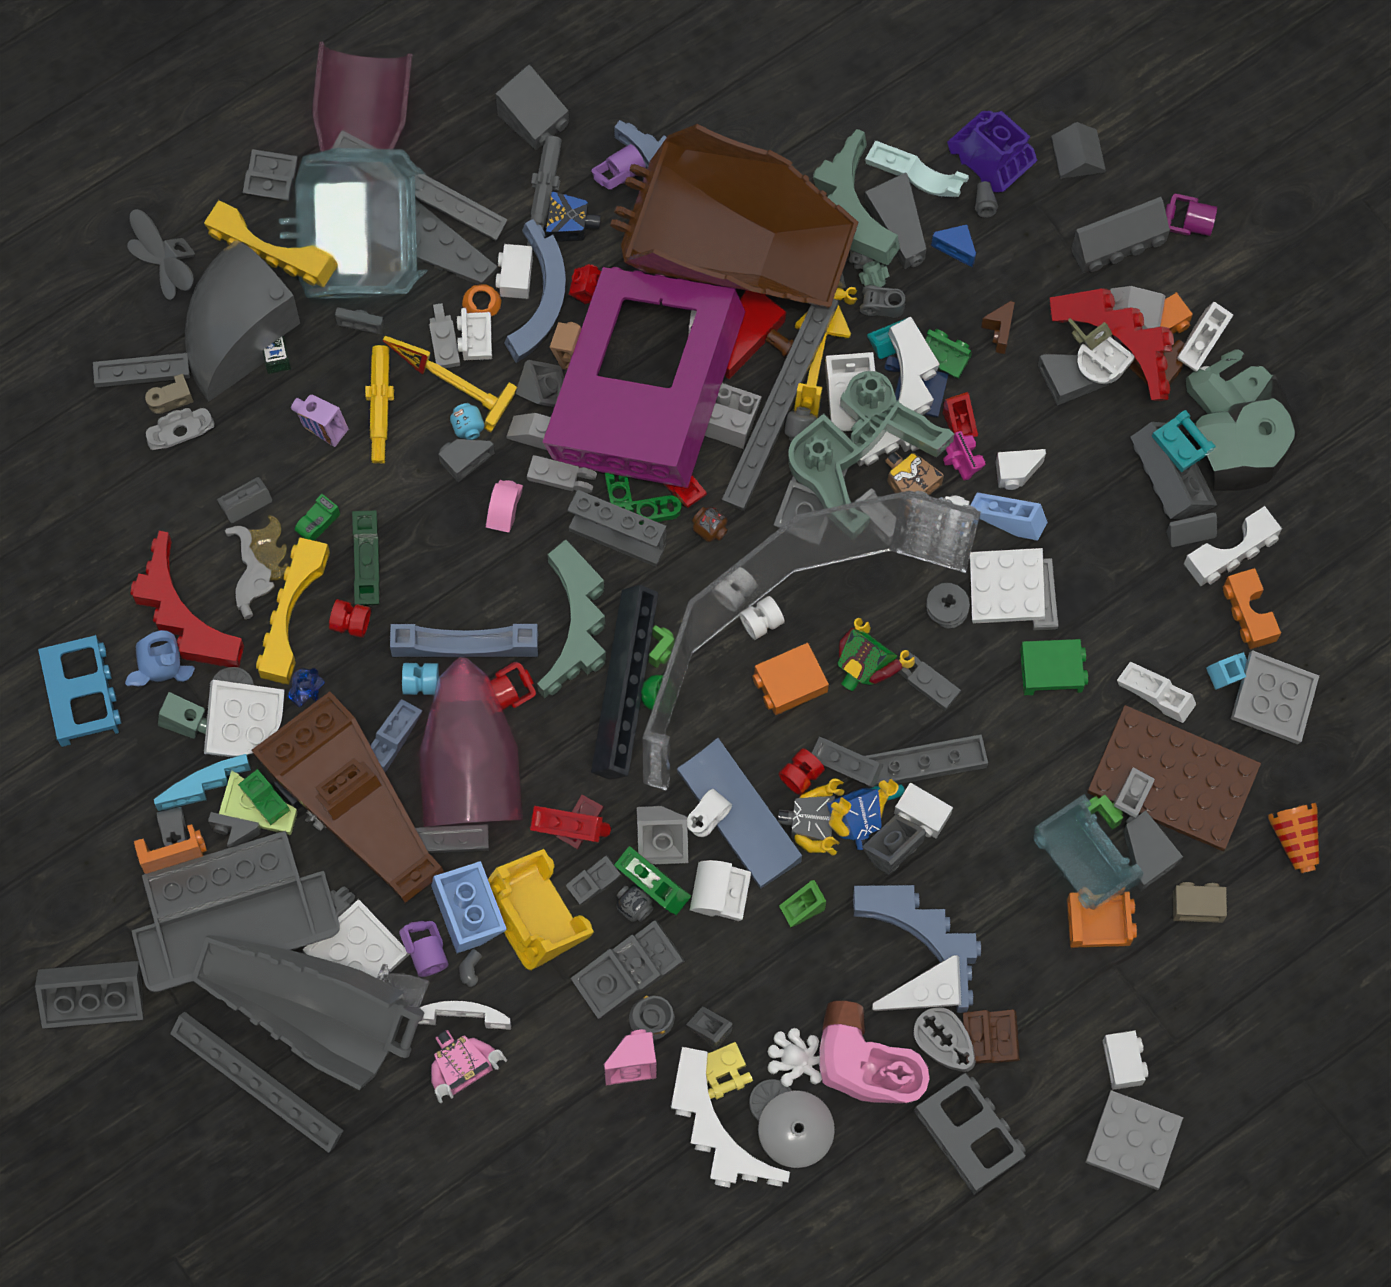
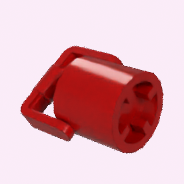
M513 662L495 673L496 678L478 687L484 703L493 715L510 705L515 708L536 695L532 685L534 682L528 670H524L519 662ZM515 668L518 669L523 684L529 690V693L521 698L518 697L515 688L505 675Z

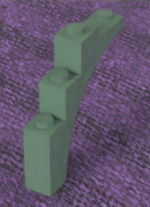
M856 129L853 135L847 138L842 151L836 154L833 163L825 160L821 167L815 170L813 179L815 186L819 190L825 191L832 202L836 205L839 204L859 222L850 250L889 265L900 249L898 235L882 227L870 217L861 205L854 190L858 162L867 146L865 132Z
M567 540L563 541L548 554V563L559 576L567 592L571 608V623L568 638L560 657L552 669L537 683L538 692L544 698L549 694L554 695L562 687L561 684L567 679H574L580 673V668L588 675L592 671L596 672L601 669L606 660V652L591 637V635L596 636L604 629L605 616L591 602V599L596 600L604 592V580Z

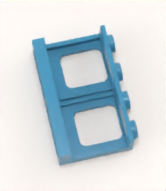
M95 635L38 649L56 736L61 747L71 745L70 739L110 729H113L115 734L119 733L117 725L121 724V718L118 709L114 710L112 703L116 701L114 688H109L108 679H112L109 665H104L103 657L107 656L104 643H99ZM93 648L98 666L97 672L73 679H66L61 656L65 653ZM103 693L108 712L107 717L83 724H75L70 704L71 700L90 694Z

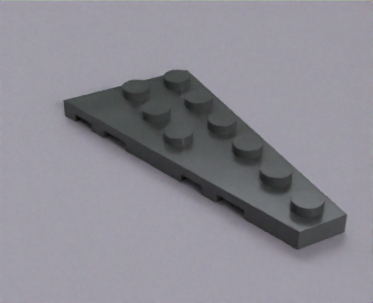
M395 186L390 187L348 229V234L360 236L373 244L378 243L388 247L393 252L421 263H429L439 270L443 271L444 269L452 272L457 277L477 285L485 284L498 271V266L411 195Z

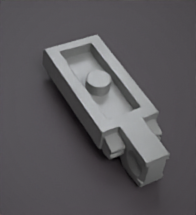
M443 304L433 305L435 318H430L429 326L436 364L443 368L460 366L453 320H451L450 315H444Z

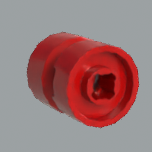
M337 599L331 612L329 629L341 633L348 630L350 635L363 638L369 625L371 608L359 604L352 607L350 602Z
M804 748L792 758V764L787 763L778 773L783 783L798 795H802L811 786L810 780H816L825 771L823 764L818 758Z

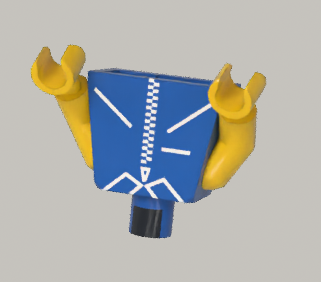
M892 779L888 783L883 780L879 782V790L861 788L827 802L831 814L829 820L830 827L841 838L855 840L857 850H863L862 846L870 840L869 834L880 830L884 805L889 796L894 795L898 791V784Z

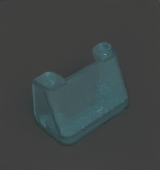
M1083 794L1037 825L1034 840L1041 849L1044 848L1077 891L1081 904L1086 909L1095 910L1139 884L1144 873L1137 864L1132 867L1128 865L1130 862L1128 857L1125 859L1122 857L1097 824V816L1095 814L1091 815L1088 809L1091 803Z

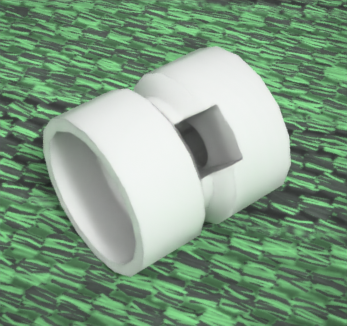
M770 596L757 602L756 608L750 606L739 613L742 624L754 640L766 634L768 628L773 630L784 623V617L778 605Z

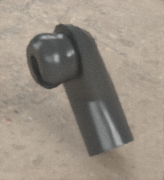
M475 949L471 950L459 966L460 980L468 987H473L478 982L474 966L482 958V955Z

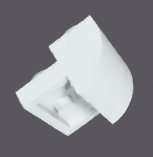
M699 862L690 910L709 916L718 915L736 921L742 920L751 872L732 867V864L727 862Z

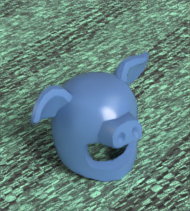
M160 630L149 634L137 642L136 658L138 671L130 673L125 683L127 686H143L149 680L161 682L173 677L177 681L184 682L192 676L195 667L180 666L179 649L174 634ZM167 641V643L161 646L150 648L154 642Z

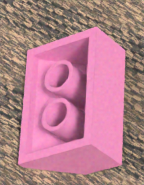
M635 1030L631 1032V1035H627L604 1064L606 1085L656 1078V1058L652 1032L646 1033V1030Z

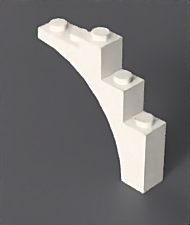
M909 317L892 326L888 335L894 345L900 365L901 389L899 402L905 407L923 415L931 409L930 406L934 399L922 379L927 381L937 374L936 371L940 364L913 319ZM886 432L875 447L860 459L857 464L859 466L863 464L871 465L879 459V455L885 452L888 455L899 449V444L904 452L910 449L916 451L919 448Z
M682 1047L671 1108L676 1110V1115L691 1117V1112L696 1113L691 1144L696 1145L695 1150L710 1152L711 1148H716L710 1179L715 1180V1185L730 1187V1183H736L737 1174H743V1180L757 1182L758 1177L768 1179L767 1184L782 1187L783 1182L788 1183L790 1172L771 1167L755 1159L739 1147L724 1130L714 1112L708 1093L706 1077L708 1052Z

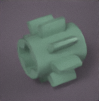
M878 261L864 264L862 266L863 272L859 273L861 283L865 286L882 287L886 284L885 278L890 277L887 266H884V264L880 265Z

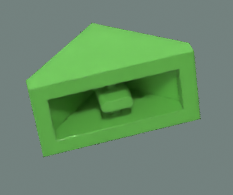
M812 880L779 905L790 927H793L825 911L826 900L815 880Z

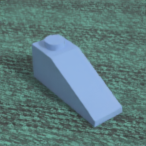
M978 492L967 510L969 514L1012 535L1033 540L1039 539L1048 523L1042 506L1039 503Z

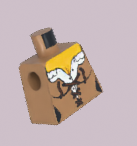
M894 452L886 459V463L893 469L888 475V483L908 512L942 485L944 475L915 453H912L903 460Z

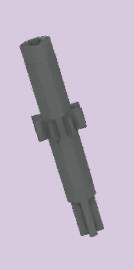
M546 136L539 173H533L531 180L532 188L536 189L530 220L534 219L536 225L539 224L543 230L547 224L551 194L553 190L559 191L560 186L559 176H556L562 140L556 136Z

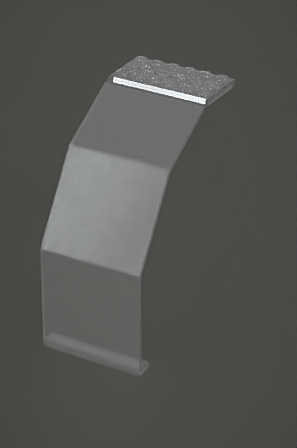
M909 490L796 515L688 602L643 736V783L667 790L670 782V736H666L665 732L691 655L736 619L740 612L756 603L793 572L886 551H894L966 573L981 511H977L975 507L970 505L960 506L954 504L946 498L937 499L930 497L923 491L913 492Z

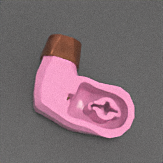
M848 1001L828 1003L820 1044V1072L823 1083L861 1101L908 1103L918 1100L927 1090L929 1082L928 1067L921 1055L911 1049L894 1048L880 1043L865 1042L862 1036L865 1033L864 1008L857 1003Z

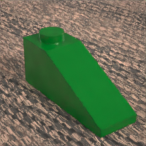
M630 846L614 865L661 906L675 915L679 913L691 898L689 893Z

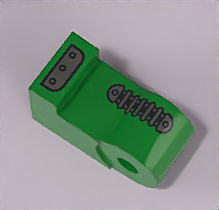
M323 494L315 500L314 506L295 526V531L304 539L315 541L340 516L338 506Z

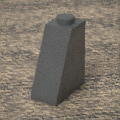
M1044 354L1039 358L1038 367L1057 405L1109 385L1095 383L1086 378L1079 369L1078 355Z
M1147 811L1140 815L1138 814L1136 818L1130 816L1126 820L1127 824L1123 831L1137 886L1140 891L1177 866L1183 858Z

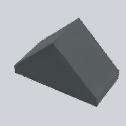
M702 1006L686 1025L712 1049L717 1050L732 1033L733 1024Z

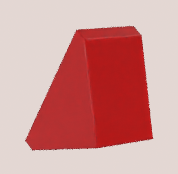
M966 392L945 399L943 415L949 429L954 434L955 432L962 431L963 436H978L969 393Z

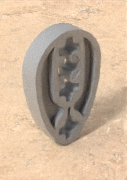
M935 1007L926 1010L918 1017L914 1026L915 1040L921 1050L930 1058L947 1068L961 1072L970 1071L975 1066V1053L970 1036L962 1022L952 1011L946 1008ZM927 1018L930 1020L936 1019L934 1021L938 1029L944 1028L942 1032L946 1038L953 1037L951 1039V1046L946 1044L941 1046L943 1041L940 1036L933 1037L935 1034L930 1026L925 1028V1020ZM955 1051L963 1056L970 1055L968 1057L969 1063L967 1065L965 1063L959 1065V1056Z

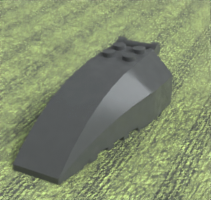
M207 935L205 937L192 977L194 982L218 999L225 1001L229 1007L235 1011L240 1010L250 1017V1022L255 1025L259 1024L271 1032L270 1036L274 1039H281L292 1047L291 1051L312 1066L358 1090L362 1089L375 1077L389 1052L403 1058L409 1057L412 1050L410 1045L416 1028L425 1014L422 1009L407 1005L405 992L359 969L295 951L220 936ZM404 1016L409 1021L402 1041L398 1043L395 1041Z

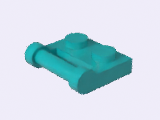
M1186 410L1152 434V438L1181 472L1216 448L1215 444L1212 441H1208L1191 421L1190 414ZM1182 424L1200 445L1201 449L1197 451L1178 426Z

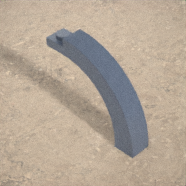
M534 219L526 222L522 231L539 260L543 275V293L540 305L533 317L519 330L508 335L504 344L516 363L532 353L549 334L560 312L565 293V267L559 246L553 235L546 239L544 238L543 228L539 224L536 225Z

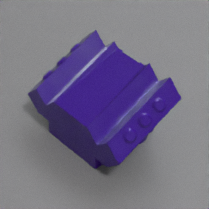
M981 111L947 142L950 153L959 154L961 163L969 166L981 178L982 182H990L993 192H1003L1037 161L1034 148L1027 143L1030 136L1002 111L999 113Z

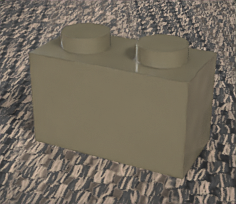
M1184 882L1176 885L1173 891V921L1224 922L1227 917L1226 887H1219V884L1216 883L1195 886L1194 883Z

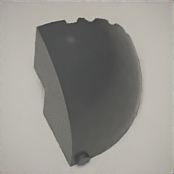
M237 240L222 250L204 271L192 294L187 311L185 347L194 380L207 402L265 363L262 350L300 324L294 295L258 254L246 244Z

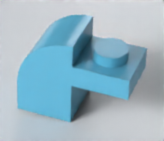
M1244 652L1206 667L1215 690L1246 677L1244 669L1247 659Z

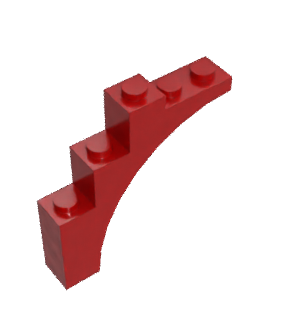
M1102 288L1050 298L1052 321L1063 323L1068 322V319L1071 318L1074 322L1090 323L1098 327L1106 322L1112 334L1131 350L1141 365L1148 382L1151 400H1168L1170 384L1166 380L1167 360L1163 353L1172 352L1171 345L1174 344L1173 334L1169 328L1160 326L1142 329L1144 317L1140 309L1131 307L1113 310L1115 299L1111 290Z
M159 531L158 537L154 538L152 542L151 552H153L152 561L148 560L146 575L138 573L137 581H133L131 586V595H133L136 604L156 608L153 620L159 631H168L172 634L182 635L177 640L182 659L239 668L244 649L242 639L221 633L207 626L182 603L173 587L170 576L169 556L172 540L169 532Z

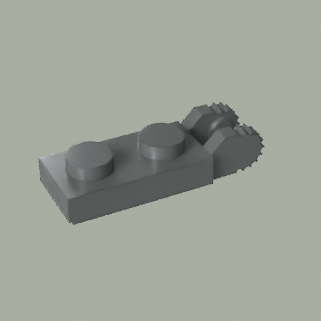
M909 652V656L904 659L907 661L915 657L913 665L916 668L915 671L911 673L908 668L903 667L898 673L907 679L910 685L946 711L960 694L961 690Z

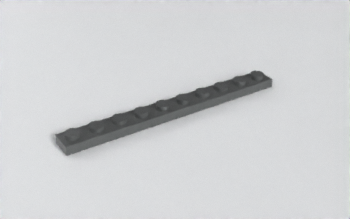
M833 299L832 305L829 308L811 304L722 498L723 503L745 511L786 421L787 414L790 412L796 399L798 383L803 384L839 305L838 300Z

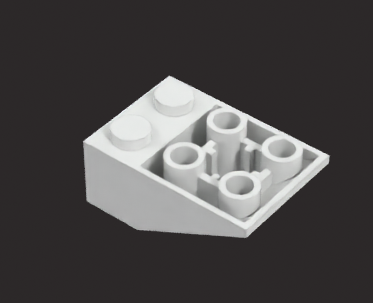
M873 352L826 356L825 375L830 420L842 432L852 431L851 428L856 421L840 406L841 396L843 392L845 393L850 380L855 375L864 371H875Z

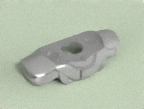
M189 408L172 411L168 415L161 417L158 420V425L147 429L148 446L151 450L168 448L203 435L214 427V420L205 408H200L193 412ZM178 427L187 428V433L184 436L178 437L174 435V430Z

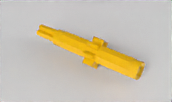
M377 345L372 347L371 386H365L366 400H371V461L375 464L385 463L388 400H394L393 386H389V347Z

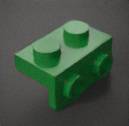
M929 329L925 341L940 364L938 369L959 379L972 355L971 350L968 349L969 345L960 340H956V342L948 339V335L941 330L936 329L934 332Z

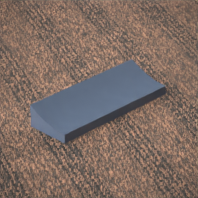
M719 738L677 768V772L699 803L709 790L714 789L732 804L730 812L716 827L747 871L751 872V877L760 889L801 863V853Z

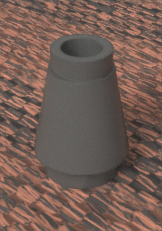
M986 181L980 182L977 185L975 210L981 217H991L996 213L998 204L991 184Z

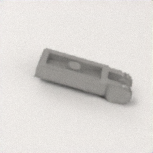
M533 455L527 480L565 490H580L590 493L593 486L589 483L576 481L577 476L594 480L597 472L588 468H579L571 464Z

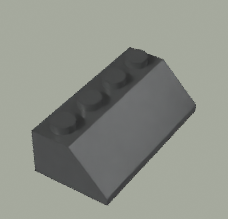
M1156 198L1077 229L1071 251L1082 273L1098 271L1103 265L1108 263L1116 264L1126 256L1131 254L1136 256L1149 247L1163 245L1167 241L1170 229L1162 198Z
M1151 422L1131 436L1134 450L1140 456L1144 464V470L1150 476L1154 484V491L1160 497L1164 505L1163 509L1170 519H1185L1217 506L1197 463L1181 472L1152 438L1153 432L1167 423Z
M139 961L38 970L35 988L42 1028L143 1020L144 1018L143 988Z

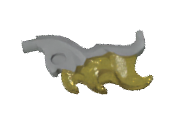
M270 515L268 516L270 524L264 529L248 530L243 526H234L225 530L227 536L238 535L240 537L242 561L247 565V569L236 587L238 610H241L244 619H249L253 616L250 602L255 598L268 594L275 587L273 582L270 581L281 579L285 574L287 566L289 567L288 563L283 567H279L280 561L286 554L287 547L286 544L281 548L276 547L277 539L281 534V525L277 518Z

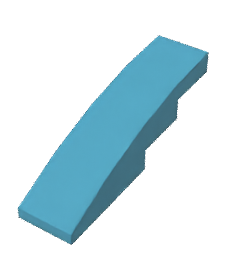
M244 754L220 761L177 782L154 799L157 810H165L206 800L205 790L227 786V776L230 775L231 770L235 773L251 770L247 755Z

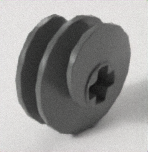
M941 583L935 586L929 592L926 601L928 615L934 622L944 628H956L962 624L968 615L970 607L966 592L958 585L952 583ZM950 603V608L945 607V604Z

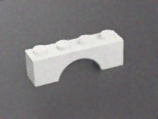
M1264 506L1245 518L1242 525L1243 541L1238 546L1231 549H1218L1206 543L1187 555L1184 565L1200 586L1207 582L1212 584L1221 577L1220 574L1228 570L1231 572L1240 565V561L1247 557L1249 560L1260 552L1259 549L1263 546L1270 547L1279 540L1278 536L1282 528Z

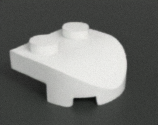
M1104 331L1098 333L1095 339L1100 338ZM1108 337L1092 351L1085 344H1082L1078 351V366L1081 373L1089 380L1099 384H1109L1119 379L1136 359L1132 353L1111 337Z

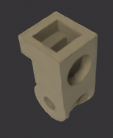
M183 374L174 377L176 383L148 390L145 398L152 412L160 414L194 402Z

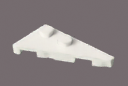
M957 955L950 957L874 1002L873 1010L885 1011L961 1005L959 957Z

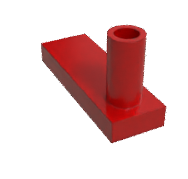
M534 806L530 830L599 842V837H607L610 834L611 827L608 823L602 822L603 817Z

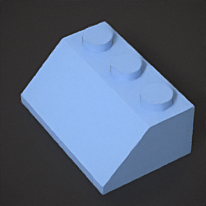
M481 861L433 877L431 886L456 953L478 947L506 931V926Z

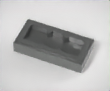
M337 308L335 317L338 326L380 335L383 334L385 328L383 317L370 315L363 310L352 311Z

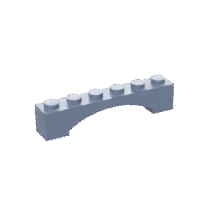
M391 624L390 649L392 657H538L537 624H513V626L497 629L460 631L431 629L415 626V624Z

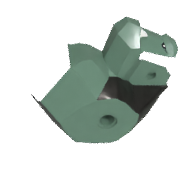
M1239 349L1222 355L1219 362L1212 366L1201 367L1197 372L1194 371L1186 378L1187 392L1207 412L1206 415L1201 416L1194 424L1206 439L1212 441L1216 446L1207 455L1215 474L1213 491L1251 489L1270 482L1283 465L1299 430V424L1275 374L1270 375L1263 366H1251L1228 381L1223 380L1219 376L1221 371L1241 360L1244 353Z

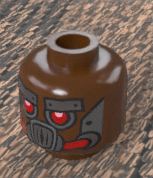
M712 506L708 508L702 507L692 519L694 532L707 542H712L715 539L720 541L728 531L725 528L728 522L727 518Z

